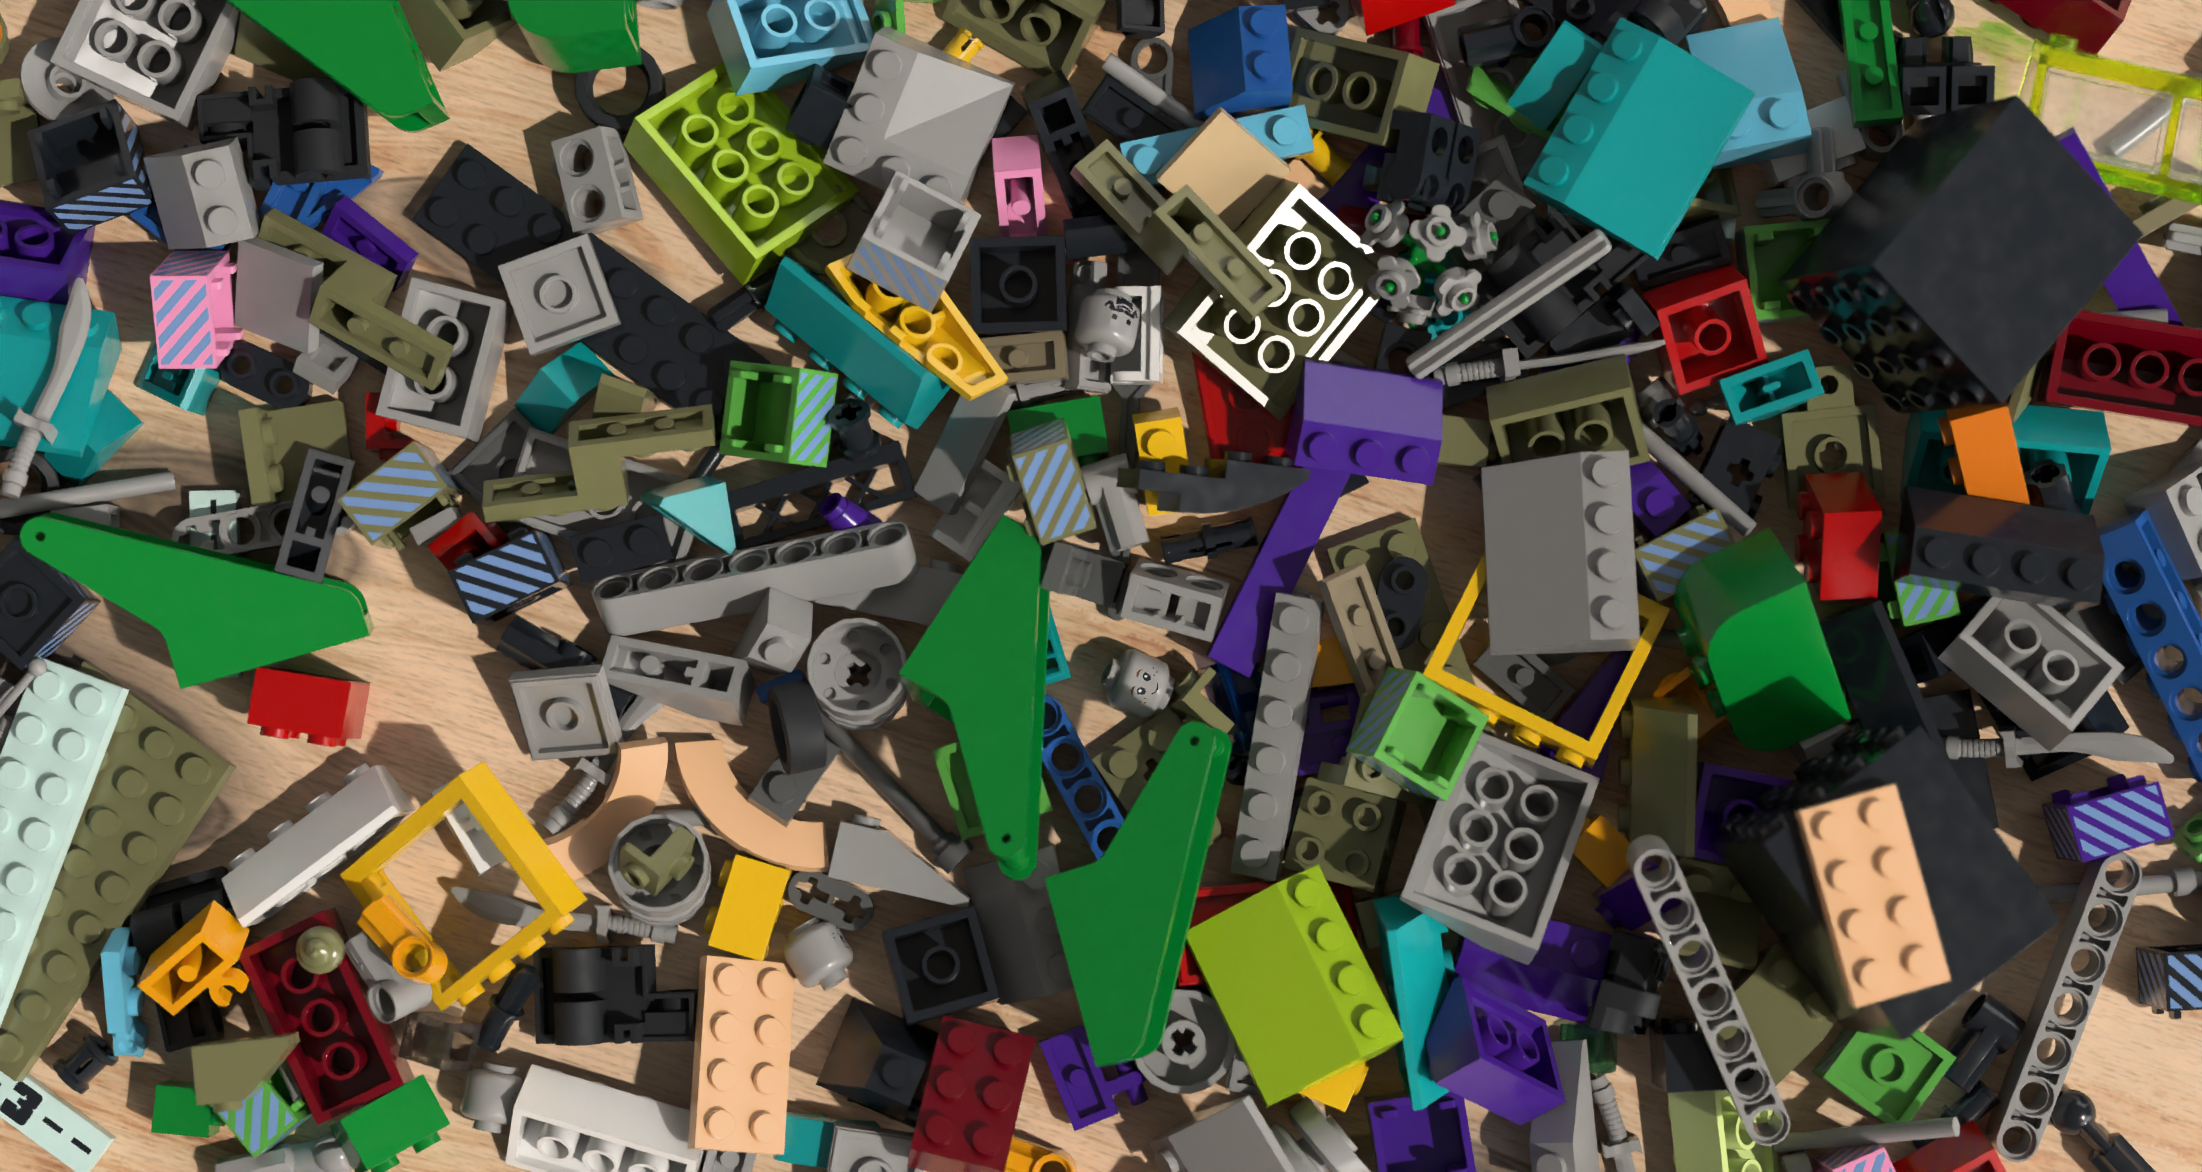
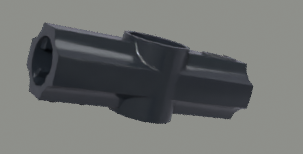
M516 615L507 626L496 648L504 656L530 670L600 664L597 662L598 658L587 650L563 637L561 640L520 615ZM608 684L618 721H620L635 699L636 694Z

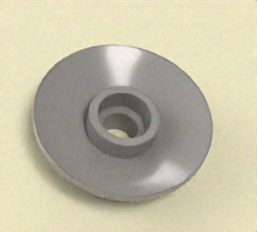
M61 37L46 39L33 46L24 57L19 74L23 94L29 104L40 115L52 122L113 100L115 95L50 62ZM56 84H64L68 87L70 93L61 91Z

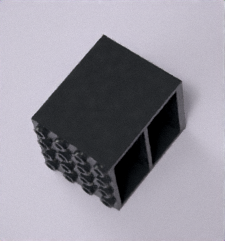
M2014 95L1916 120L1780 278L1778 283L1788 292L1787 298L1789 302L1799 311L1807 313L1820 326L1819 332L1821 336L1830 344L1842 349L1851 359L1850 365L1854 371L1863 378L1871 380L1882 392L1881 397L1883 401L1894 411L1906 414L1997 405L2005 402L2144 234L2019 96Z
M1897 724L1891 728H1886L1883 725L1872 730L1870 727H1866L1858 732L1855 728H1851L1832 741L1831 745L1834 750L1820 760L1817 756H1814L1798 766L1793 771L1797 778L1782 788L1780 784H1777L1758 796L1755 801L1759 806L1745 817L1742 812H1739L1723 822L1718 827L1721 835L1710 843L1841 1026L1846 1030L1905 1041L2059 924L2061 920L1921 726L1902 727L1900 724ZM1895 784L1951 980L1854 1008L1849 1006L1795 811L1885 785Z

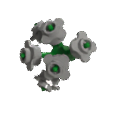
M1395 199L1391 204L1387 205L1377 203L1370 209L1365 218L1367 230L1362 235L1363 244L1371 247L1378 242L1382 246L1389 248L1401 241L1408 246L1409 258L1407 260L1398 257L1394 258L1389 255L1381 257L1377 263L1379 269L1376 275H1372L1367 281L1368 288L1373 294H1380L1383 298L1391 301L1392 306H1387V311L1400 313L1399 322L1407 323L1411 329L1416 328L1417 325L1427 326L1428 317L1442 319L1443 316L1449 315L1453 310L1464 311L1478 303L1480 295L1477 293V284L1481 281V274L1476 269H1470L1466 272L1461 267L1447 270L1441 261L1445 258L1446 252L1462 248L1467 260L1472 261L1482 258L1486 266L1492 265L1494 261L1492 251L1498 249V234L1493 223L1483 221L1478 212H1473L1470 215V222L1463 223L1459 227L1450 217L1451 210L1447 206L1436 205L1432 208L1431 214L1424 220H1415L1411 224L1409 235L1406 233L1409 220L1403 213L1405 209L1403 201ZM1435 270L1439 275L1434 285V292L1440 299L1436 305L1438 313H1434L1436 299L1423 296L1426 272Z

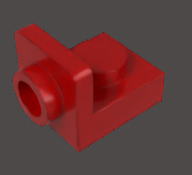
M366 392L367 450L379 452V460L388 461L414 441L420 444L419 441L414 439H393V432L400 431L401 422L375 415L381 392Z
M471 510L427 547L442 565L450 571L458 567L455 562L457 557L466 553H472L474 558H477L490 548L494 550L504 545L509 539L495 522L483 524Z

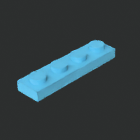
M1305 104L1236 119L1281 159L1314 153ZM1201 126L1120 143L1121 154L1153 187L1162 185L1157 181L1156 174Z

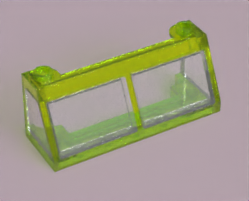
M2051 33L2049 40L2035 37L2018 96L2050 132L2056 136L2074 127L2103 181L2107 184L2202 205V78L2087 53L2077 48L2078 39L2062 34Z

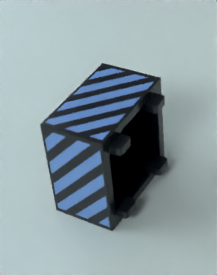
M116 99L27 131L46 210L69 235L156 203L143 159L145 152L138 126Z
M520 527L508 534L510 542L477 558H474L472 553H466L455 559L458 567L448 571L473 624L489 626L573 585L549 534L536 530L527 532L525 528Z
M15 536L0 552V652L20 670H28V664L33 658L42 657L49 659L100 604L101 600L83 584L30 554L22 546L20 536Z
M2202 944L2136 947L2139 1004L2150 1006L2153 1014H2164V1011H2169L2170 1019H2181V1011L2202 1010Z

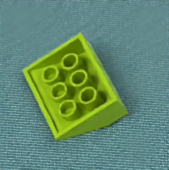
M723 62L636 116L623 146L738 281L744 285L780 261L795 246H798L814 230H817L829 220L836 211H839L859 193V189L844 172L823 163L827 152L822 147L805 144L798 140L792 132L785 129L790 109L773 90L735 96ZM835 185H840L844 191L840 193Z
M1319 864L1284 879L1189 929L1186 943L1266 1107L1394 1049L1404 1038Z

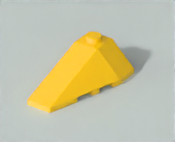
M854 253L826 266L824 271L852 309L966 400L971 401L1006 384L1008 381L1006 374L945 290L930 313L846 269Z

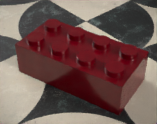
M335 908L321 911L242 949L239 957L274 1034L299 1032L300 1041L286 1059L317 1125L415 1078L390 1024L382 1023L373 1015L367 1000L369 987L346 952L341 964L335 970L325 974L310 973L302 968L297 960L295 951L297 941L302 933L309 928L328 926L341 935L344 944L350 940Z

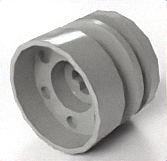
M866 618L843 619L827 627L813 642L807 660L808 681L812 686L821 712L836 725L854 731L875 729L891 721L904 706L908 690L899 675L900 670L907 661L906 653L898 637L882 623ZM855 671L862 676L868 673L869 685L864 688L859 683L851 686L853 683L851 674Z
M650 814L632 821L616 836L609 852L608 873L620 905L633 919L651 927H672L690 920L704 907L712 889V867L702 836L687 821L670 814ZM680 825L695 835L692 856L695 860L691 868L679 881L672 878L655 897L645 889L639 890L632 887L622 877L621 871L618 869L621 848L627 842L651 857Z

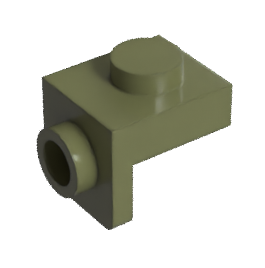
M1210 666L1196 672L1192 669L1186 671L1174 684L1173 691L1177 694L1167 706L1183 720L1182 726L1188 722L1197 721L1228 733L1234 723L1201 693L1203 688L1216 674V671Z
M680 825L651 857L627 842L621 848L618 869L621 871L622 877L632 887L639 890L645 889L655 897L672 878L679 881L691 868L695 860L692 856L695 835Z

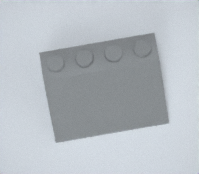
M79 0L50 62L155 115L192 131L198 120L197 95L211 93L237 39L241 12L224 0Z
M1629 450L1578 452L1481 468L1490 655L1634 651L1640 639Z
M1481 733L1448 801H1436L1400 900L1479 946L1529 965L1541 944L1600 778L1488 734Z
M1250 1095L1191 1113L1149 1142L1155 1152L1154 1161L1161 1172H1296Z

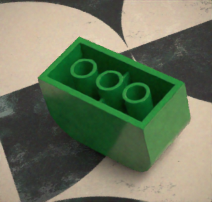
M502 0L508 1L511 18L518 24L534 56L543 65L552 70L563 73H580L642 65L636 0Z
M1770 527L1701 558L1683 574L1677 584L1674 595L1675 608L1682 625L1681 629L1675 631L1685 655L1687 657L1693 655L1694 657L1692 659L1693 663L1688 664V668L1698 689L1707 688L1709 690L1704 694L1715 718L1718 719L1724 716L1733 733L1743 745L1758 751L1779 750L1851 718L1806 583Z

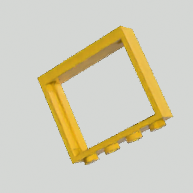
M1484 552L1423 675L1489 716L1486 723L1487 726L1494 727L1497 722L1514 730L1512 737L1527 746L1538 748L1539 744H1542L1556 751L1555 758L1566 765L1570 763L1580 769L1585 765L1592 769L1669 614L1670 608L1637 593L1639 627L1643 628L1644 631L1590 740L1587 741L1442 670L1486 584Z
M484 761L458 775L340 874L364 909L373 901L388 894L428 938L437 944L383 869L455 809L465 803L545 910L463 977L447 957L448 966L446 973L439 981L430 984L432 1000L441 1012L457 1001L462 1007H465L486 991L481 985L483 981L488 978L494 984L516 967L511 959L519 954L522 960L540 949L546 944L542 935L550 930L553 936H555L573 923L574 918L570 913L587 900ZM426 949L420 950L415 954L412 960V967L420 970L424 968L428 960Z

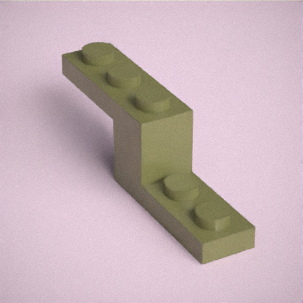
M1108 139L1079 161L1070 172L1074 179L1167 276L1188 260L1248 324L1285 291L1286 287L1187 184L1166 201Z
M276 208L271 209L265 214L258 238L324 263L323 282L319 287L308 322L433 391L442 382L454 346L386 309L397 275Z
M712 404L570 421L568 450L572 470L484 481L482 509L485 523L496 521L510 523L522 518L545 515L559 517L570 512L593 509L607 511L617 506L628 505L629 479L624 457L635 456L643 458L660 452L676 450L692 452L703 447L715 446Z

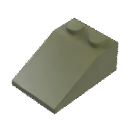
M1297 27L1290 51L1293 92L1289 107L1305 104L1311 129L1397 152L1400 132L1390 129L1393 110L1426 113L1440 64L1409 52Z

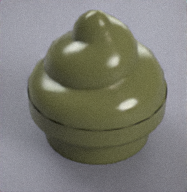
M315 926L306 930L299 937L295 950L296 957L302 968L310 973H329L335 970L343 961L345 944L341 935L333 928Z

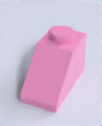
M1038 134L992 138L1000 237L1047 236Z

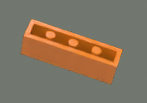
M2006 400L2003 404L1946 409V416L1937 418L1944 446L1953 444L1956 456L1947 459L1953 485H1962L1964 494L1967 496L2030 505Z

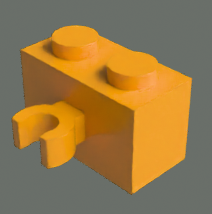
M213 900L150 955L137 986L173 1016L206 988H209L211 999L217 1005L226 1008L233 994L224 985L233 986L242 994L249 982L248 976L242 970L231 966L239 960L250 930L247 927L243 928L238 919Z

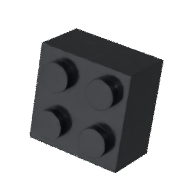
M1065 236L970 238L972 329L979 338L1053 331H1063L1067 336Z
M975 906L882 931L881 937L906 1027L940 1018L943 1015L947 1016L997 1002L1000 998Z

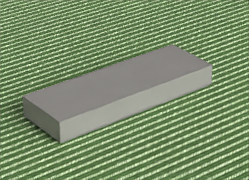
M1002 385L971 401L966 400L960 395L913 491L947 515L957 514L1017 393L1006 385Z

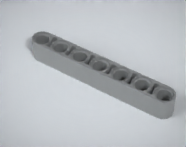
M887 521L736 550L731 555L721 553L627 571L598 580L593 585L591 593L605 632L610 636H628L754 612L769 588L805 601L900 584L912 579L918 573L920 566L907 525L900 521Z
M1654 835L1640 836L1632 841L1628 847L1626 858L1641 896L1747 1133L1753 1141L1760 1145H1776L1784 1140L1789 1133L1791 1124L1788 1113L1675 857L1663 839ZM1654 854L1663 856V862L1657 869L1652 871L1641 869L1642 862L1648 856ZM1674 897L1682 899L1681 906L1675 912L1669 914L1660 912L1661 905L1667 899ZM1692 940L1701 942L1700 948L1693 955H1679L1680 948L1686 942ZM1706 984H1719V989L1713 996L1709 998L1698 997V992ZM1724 1027H1738L1737 1032L1730 1039H1716L1717 1034ZM1746 1068L1756 1069L1754 1076L1748 1081H1735L1737 1074L1741 1070ZM1765 1110L1774 1111V1115L1767 1122L1754 1123V1118L1760 1112Z
M2124 852L2088 861L1997 1098L2001 1103L1993 1108L1985 1132L1986 1138L1994 1149L2009 1161L2018 1163L2027 1161L2034 1156L2040 1145L2142 879L2141 866L2135 858ZM2120 860L2124 868L2123 875L2118 881L2108 883L2105 876L2106 868L2113 861ZM2103 904L2106 908V919L2101 925L2092 928L2088 922L2089 913L2095 906ZM2087 949L2089 952V963L2084 969L2073 971L2071 967L2073 955L2079 950ZM2062 994H2071L2073 1002L2070 1010L2063 1015H2056L2054 1012L2056 999ZM2047 1038H2054L2056 1046L2053 1054L2048 1058L2038 1059L2037 1047L2040 1042ZM2031 1082H2037L2039 1090L2036 1098L2031 1102L2021 1103L2019 1096L2023 1086ZM2011 1127H2021L2022 1134L2019 1142L2014 1146H2003L2004 1133Z

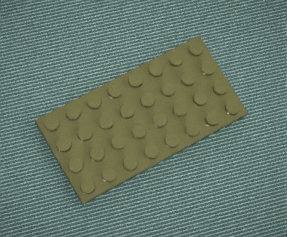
M83 661L78 668V671L126 688L90 662ZM130 690L0 1027V1071L15 1082L24 1081L102 966L101 951L115 928L128 927L130 925L131 915L140 910L237 767Z

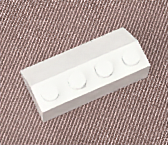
M364 763L343 778L347 785L333 796L328 791L321 794L305 806L306 811L309 813L296 824H293L290 819L285 821L267 835V838L270 840L269 844L257 853L253 848H250L228 864L232 871L221 880L236 917L243 928L268 921L417 810L384 765H374L369 768Z
M531 1064L513 1107L505 1164L531 1172H700L706 1150L688 1149L690 1109H682L655 1101L648 1096L635 1095L611 1088L601 1082H591L564 1074L557 1069H547Z

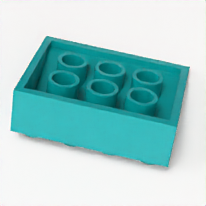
M1620 17L1523 184L1539 201L1594 229H1600L1604 234L1658 261L1755 93L1663 37Z
M0 295V445L17 446V442L24 430L19 428L13 421L20 406L26 414L31 416L49 380L57 352L59 328L67 305ZM91 309V322L85 345L72 376L50 418L49 423L53 424L59 431L53 445L46 438L41 437L36 451L76 457L83 456L122 351L115 312Z

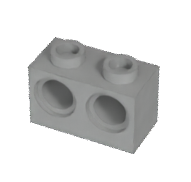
M598 126L551 141L554 153L552 167L556 177L561 181L565 198L563 212L568 224L572 226L573 233H593L596 235L643 220L627 150L623 146L624 138L622 131L611 127ZM588 150H590L592 160L590 166L586 170L584 166V156L585 153ZM600 195L603 200V207L597 215L595 201Z
M1139 558L1130 575L1120 617L1212 642L1220 624L1230 582Z

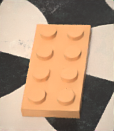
M1885 785L1795 811L1849 1006L1857 1008L1951 980L1896 785Z
M718 956L700 957L688 1149L784 1155L795 976L788 963L761 962L758 960Z

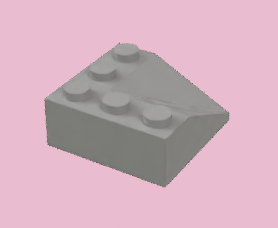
M885 26L874 34L848 99V103L853 107L843 111L823 163L885 191L898 170L965 205L1015 83Z

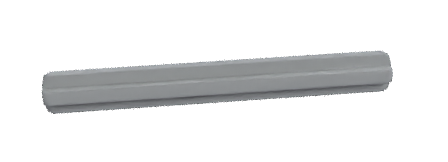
M1595 229L1411 354L1406 359L1409 370L1417 379L1424 378L1609 253L1612 248L1610 241L1600 229Z

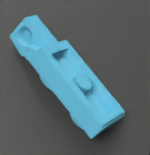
M120 927L112 931L101 951L107 1033H112L114 1056L142 1057L147 1048L149 1028L139 1020L144 1008V991L137 987L136 977L140 970L141 956L136 946H134L131 928Z

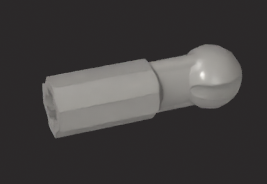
M333 1131L311 1141L293 1145L288 1143L276 1145L255 1158L249 1152L220 1158L218 1163L215 1164V1172L353 1171Z

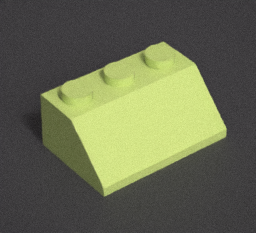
M1728 1090L1668 1093V1116L1671 1121L1674 1147L1673 1163L1676 1172H1779L1778 1154L1774 1150V1146L1760 1145L1752 1140L1737 1113ZM1765 1110L1760 1112L1754 1118V1123L1767 1122L1773 1116V1111Z

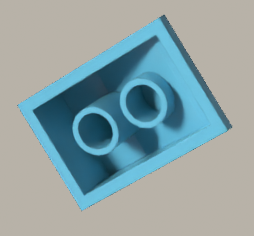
M713 0L706 13L735 96L776 90L805 80L809 77L815 64L830 71L866 57L874 37V32L862 0Z
M1779 17L1685 36L1688 53L1755 93L1713 165V170L1807 153L1812 136L1802 88Z

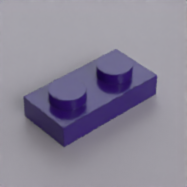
M347 196L335 203L321 233L396 274L397 277L392 292H395L405 284L419 253Z

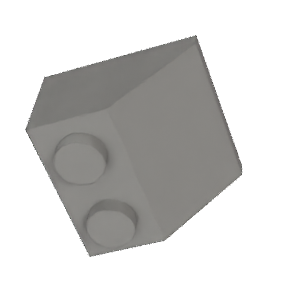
M238 137L149 155L143 158L169 250L210 248L252 239L260 232L262 224L252 187L249 183V176Z

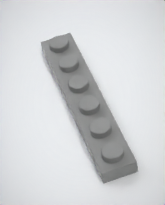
M1277 592L1275 596L1230 868L1232 873L1272 881L1280 879L1325 610L1324 600L1283 592Z

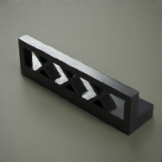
M900 441L881 445L878 452L866 460L852 462L842 457L827 462V468L813 466L727 492L736 549L756 547L828 525L823 516L817 517L822 502L827 498L833 485L841 481H847L861 489L854 503L869 512L917 498L916 492L913 491L915 487ZM898 465L905 488L904 491L885 496L870 488L879 470ZM870 473L865 484L853 479L854 477ZM825 487L819 498L809 493V491ZM867 492L878 498L861 504ZM801 494L815 501L816 505L806 521L795 523L780 515L789 497ZM780 500L775 511L763 506ZM757 508L772 516L763 534L744 539L737 513ZM777 519L789 525L772 531Z

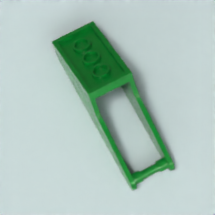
M224 0L396 128L405 132L416 133L450 119L399 0Z
M55 512L30 519L23 525L20 532L21 544L30 554L158 629L167 643L180 689L370 636L374 629L364 595L356 586L348 582L323 577L322 583L274 572L276 565Z
M1002 515L909 656L899 675L914 702L955 725L987 845L996 856L999 868L1004 876L1014 881H1021L1029 878L1037 867L1050 591L1040 588L1047 565L1041 559V547L1035 535L1029 536L1026 527Z
M1188 722L1178 730L1105 854L1099 860L1089 865L1044 878L1096 1067L1118 1065L1148 1056L1157 1050L1164 1038L1232 751V742L1226 732L1218 728L1209 727L1201 722Z

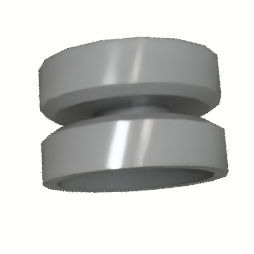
M1192 985L1175 987L1162 1043L1152 1054L1135 1059L1138 1069L1151 1084L1169 1093L1193 1094L1210 1088L1226 1074L1234 1057L1235 1042L1211 993ZM1185 1029H1187L1191 1033L1190 1043L1185 1046L1177 1045L1173 1038L1174 1033L1179 1030L1183 1034Z
M1304 1096L1288 1110L1290 1121L1303 1136L1299 1141L1282 1124L1273 1122L1269 1126L1296 1172H1372L1356 1152L1358 1147L1331 1115L1327 1117L1312 1099Z

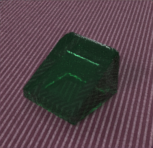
M1560 1024V1040L1587 1039L1590 1073L1607 1074L1616 1071L1617 1033L1590 1028V1024Z

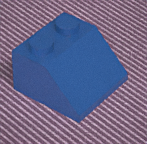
M1285 4L1237 6L1188 30L1194 119L1209 118L1219 106L1232 117H1246L1289 108L1293 85Z

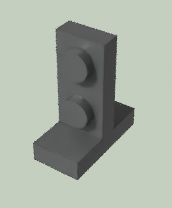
M1038 535L1036 536L1041 547V559L1047 565L1040 588L1059 594L1075 596L1114 609L1128 566L1127 563L1058 541L1041 546Z

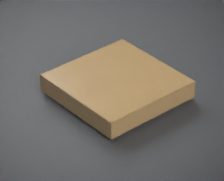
M1219 106L1156 174L1158 182L1173 194L1187 184L1233 232L1291 170L1285 161Z

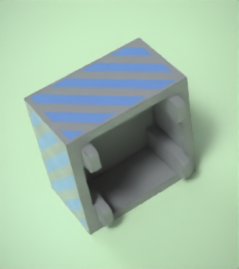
M897 170L846 269L931 313L949 282L981 214Z

